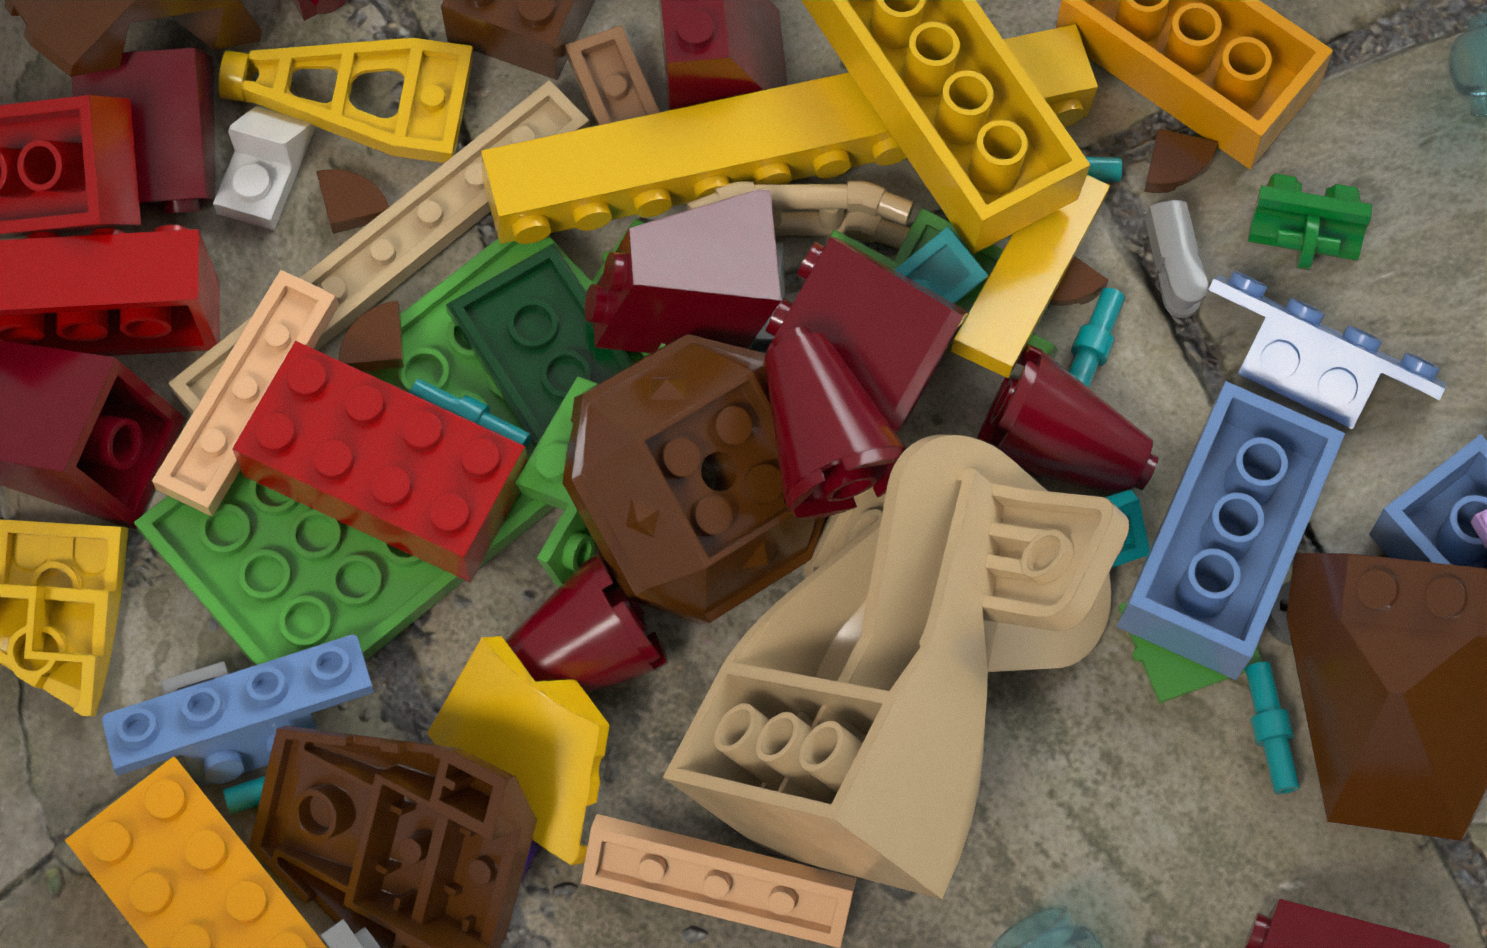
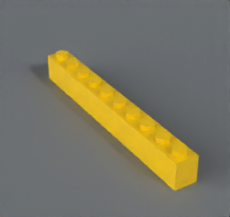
M1076 24L1003 39L1064 127L1073 125L1083 117L1088 116L1098 85ZM850 72L481 150L482 180L500 244L512 241L520 244H531L545 239L550 233L572 228L582 231L595 230L607 225L613 219L636 214L644 218L655 217L667 212L673 206L687 204L713 194L715 189L733 182H753L754 185L789 184L792 180L815 175L819 178L828 179L842 175L852 167L870 163L888 166L899 163L907 158Z

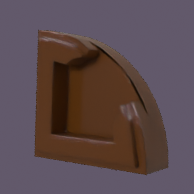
M1158 129L1144 192L1168 193L1174 191L1176 187L1184 185L1202 175L1211 165L1218 142Z
M339 169L316 171L333 234L366 226L389 208L383 193L367 178L354 172Z
M1074 256L1047 308L1050 305L1066 306L1080 303V305L1089 303L1101 294L1102 289L1107 287L1108 279Z
M392 301L381 304L361 315L346 332L340 346L338 360L361 371L404 367L399 302Z

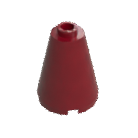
M797 327L781 333L772 341L773 348L767 352L764 361L783 497L789 512L793 511L795 517L802 520L823 518L856 508L854 496L867 491L871 487H873L877 498L886 494L891 471L900 455L907 448L824 333L810 332L807 327Z
M1026 345L1017 364L1024 366L1018 380L1004 378L988 409L977 439L1001 450L1029 475L1111 494H1117L1129 489L1132 490L1133 487L1142 491L1150 481L1159 459L1158 456L1151 453L1153 439L1042 349Z
M601 552L587 559L505 639L535 682L574 679L577 680L586 694L657 671L668 664L667 655L655 631L647 636L644 633L648 630L642 617L645 614L638 602L625 597Z

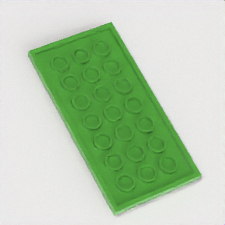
M550 236L531 244H520L516 241L500 244L499 239H496L401 313L404 367L363 372L408 393L415 381L422 379L460 399L468 395L490 406V414L522 429L504 401L503 396L448 315L446 304L552 243L556 245L586 292L589 286L594 283ZM626 351L633 363L651 354ZM531 441L526 450L528 460L535 449ZM241 470L213 517L167 496L134 522L141 535L254 666L349 635H355L358 638L364 660L366 661L464 581L447 571L243 476ZM520 492L480 567L551 511L554 506L523 495Z

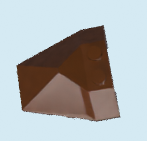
M5 0L4 4L11 16L20 15L25 22L24 36L30 46L70 77L120 68L130 23L171 17L214 50L259 42L262 30L240 0Z
M1295 553L1286 618L1327 822L1463 841L1487 792V569L1350 553Z
M282 726L276 729L249 847L305 904L314 900L336 924L344 919L354 934L366 927L380 948H500L506 939L537 819L514 775L461 748Z

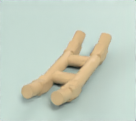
M847 181V184L754 185L753 182H733L715 189L713 194L687 203L688 210L757 189L770 190L775 236H831L833 230H836L850 238H859L873 244L877 242L896 250L900 249L910 228L903 225L908 223L914 207V201L886 192L885 187L867 181ZM819 209V211L814 212H781V210Z

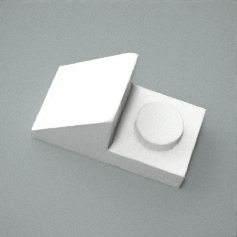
M261 105L255 106L232 123L228 133L235 152L213 202L216 213L274 231L316 126Z

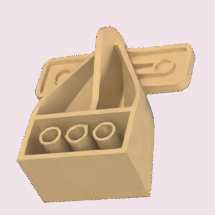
M948 434L922 438L909 446L900 455L891 471L886 494L877 498L873 487H871L867 491L854 496L856 508L829 516L818 537L811 560L804 565L803 575L805 579L764 613L725 659L663 776L666 781L768 854L938 899H943L960 860L971 827L980 788L984 753L988 672L1064 668L1086 657L1097 645L1106 628L1111 608L1109 572L1116 557L1123 548L1129 531L1128 518L1110 500L1097 496L1048 492L1010 457L993 445L973 437Z

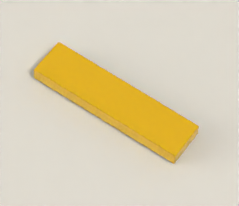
M1087 175L1077 201L1012 234L953 341L951 352L1006 378L1010 377L1106 199L1110 185Z

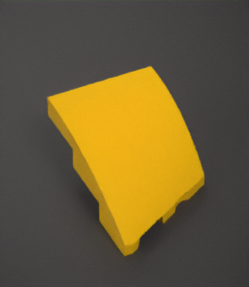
M0 519V664L13 671L18 678L31 686L43 689L74 708L73 711L79 715L96 716L108 673L117 626L125 571L128 528Z
M502 636L481 637L427 734L435 745L461 748L514 775L537 819L532 840L570 865L583 864L585 862L588 846L581 843L586 806L597 803L600 786L599 765L605 756L610 725L577 680L535 682Z

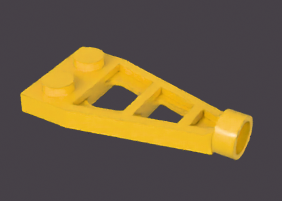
M403 38L252 50L250 53L227 50L223 55L220 66L219 96L221 99L261 105L284 115L309 122L313 126L391 156L445 163L456 153L474 61L473 46L419 38ZM300 69H331L336 71L338 75L332 101L321 103L293 95L290 92L294 72ZM394 71L404 77V84L398 113L390 118H379L355 108L349 99L353 81L358 76L364 73ZM259 73L258 79L254 82L253 74Z

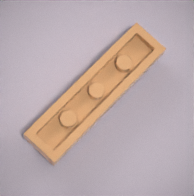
M280 270L154 476L152 482L156 490L213 517L241 470L233 453V446L294 342L298 341L308 347H315L339 307L336 295Z
M597 814L590 830L581 884L841 948L857 878Z

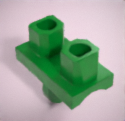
M1276 173L1270 177L1267 186H1260L1249 227L1248 242L1297 250L1296 268L1310 270L1315 254L1358 261L1364 235L1372 216V204L1361 202L1360 192L1357 187L1335 184L1332 187L1326 188L1324 196L1301 192L1302 183L1296 177Z

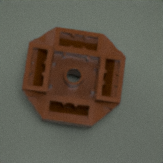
M686 334L574 397L571 417L573 427L566 452L562 483L627 599L678 615L679 618L698 625L707 624L811 560L825 517L798 519L793 511L789 512L784 502L764 361L765 353ZM704 460L709 462L716 472L717 481L714 490L710 489L702 479L701 466Z

